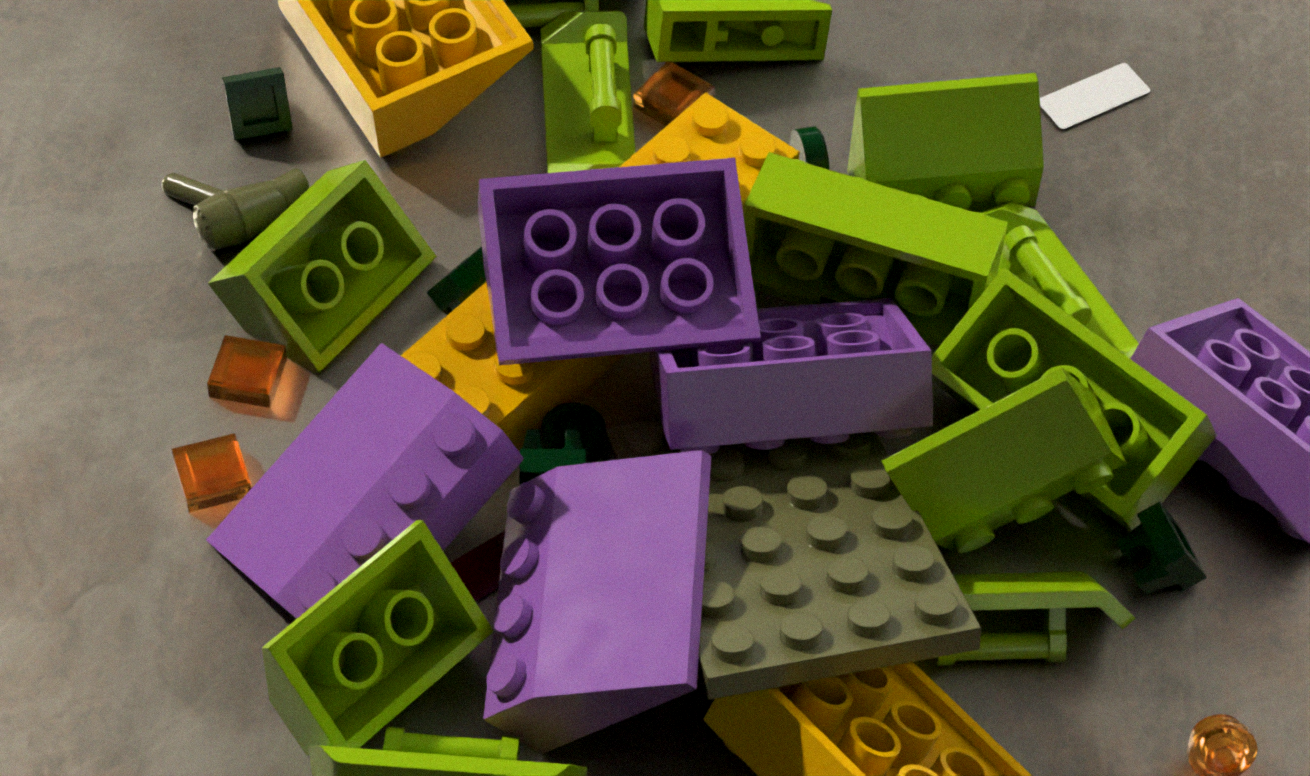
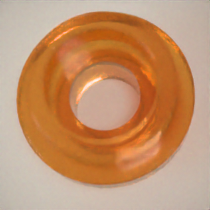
M1216 714L1202 719L1193 727L1186 752L1191 768L1199 776H1238L1253 764L1257 756L1258 746L1254 734L1248 726L1233 716Z

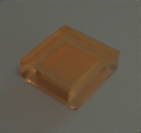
M666 62L633 94V108L667 126L705 92L714 97L715 86L672 62Z
M224 335L207 382L209 397L271 408L287 362L286 345Z
M235 433L171 449L173 462L189 513L241 500L252 489Z

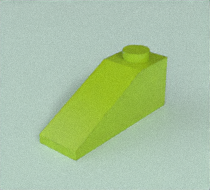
M646 0L643 27L657 62L824 60L832 8L830 4L813 0Z

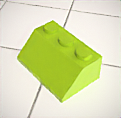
M1036 73L858 88L847 166L849 176L860 177L869 182L910 194L921 195L927 199L972 212H983L1009 201L1027 207L1036 206L1044 169L1039 81Z
M363 160L327 171L208 282V285L246 333L315 374L320 373L437 256L368 162Z
M1063 368L882 460L887 474L911 510L920 513L935 543L950 551L957 549L959 553L970 552L986 545L995 538L994 529L1016 519L1017 523L1022 524L1044 516L1054 508L1052 500L1074 489L1077 494H1083L1104 486L1113 479L1112 470L1127 463L1094 393Z
M416 520L262 647L269 701L307 756H309L308 746L322 745L360 748L494 631L423 520Z

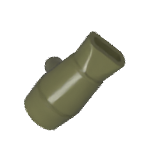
M299 168L288 171L272 181L267 180L226 190L218 189L177 173H170L163 178L162 189L166 195L194 205L193 221L196 232L201 241L211 251H216L246 243L257 237L309 189V183Z

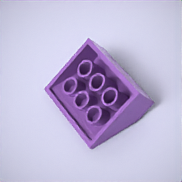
M735 158L479 179L478 217L499 366L760 342L761 335Z
M892 298L757 309L761 335L760 342L648 352L662 429L671 450L680 449L681 452L703 450L708 454H712L720 449V445L745 443L747 447L752 449L766 450L783 446L786 439L808 437L817 443L834 444L848 440L850 434L875 432L876 435L886 438H900L913 434L914 428L933 426L931 349Z
M1239 298L1149 327L1130 359L1207 414L1217 436L1198 460L1206 461L1225 476L1229 487L1238 495L1256 501L1273 514L1283 531L1296 539L1307 541L1310 544V352Z
M381 343L211 533L206 541L297 619L416 520H423L444 551L524 458L502 429L454 391Z
M703 450L559 466L510 490L507 503L503 553L500 561L501 570L496 612L493 620L494 631L489 672L486 680L487 690L483 720L510 736L520 737V742L544 754L697 689L711 456Z

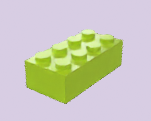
M770 152L744 205V223L754 290L802 305L818 304L821 297L837 302L892 298L925 342L938 346L942 344L997 276L1008 226L1006 221L992 218L979 212L968 211L927 199L921 195L910 194L869 182L860 177H852L808 164L802 160L791 159Z
M1004 267L933 353L932 379L947 394L975 413L1063 368L1094 393L1127 462L1112 470L1114 477L1110 482L1096 490L1081 495L1131 532L1141 523L1137 514L1159 501L1163 503L1215 439L1217 434L1207 414Z

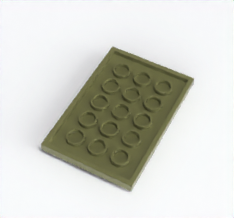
M661 419L653 421L638 420L629 425L605 428L606 450L610 460L681 452L680 449H670L662 429ZM875 432L850 434L848 440L834 444L817 443L812 441L810 437L786 439L783 446L766 450L752 449L747 447L745 443L720 445V449L717 452L709 454L711 456L697 674L708 700L980 649L981 627L920 513L911 510L887 474L882 460L889 456Z

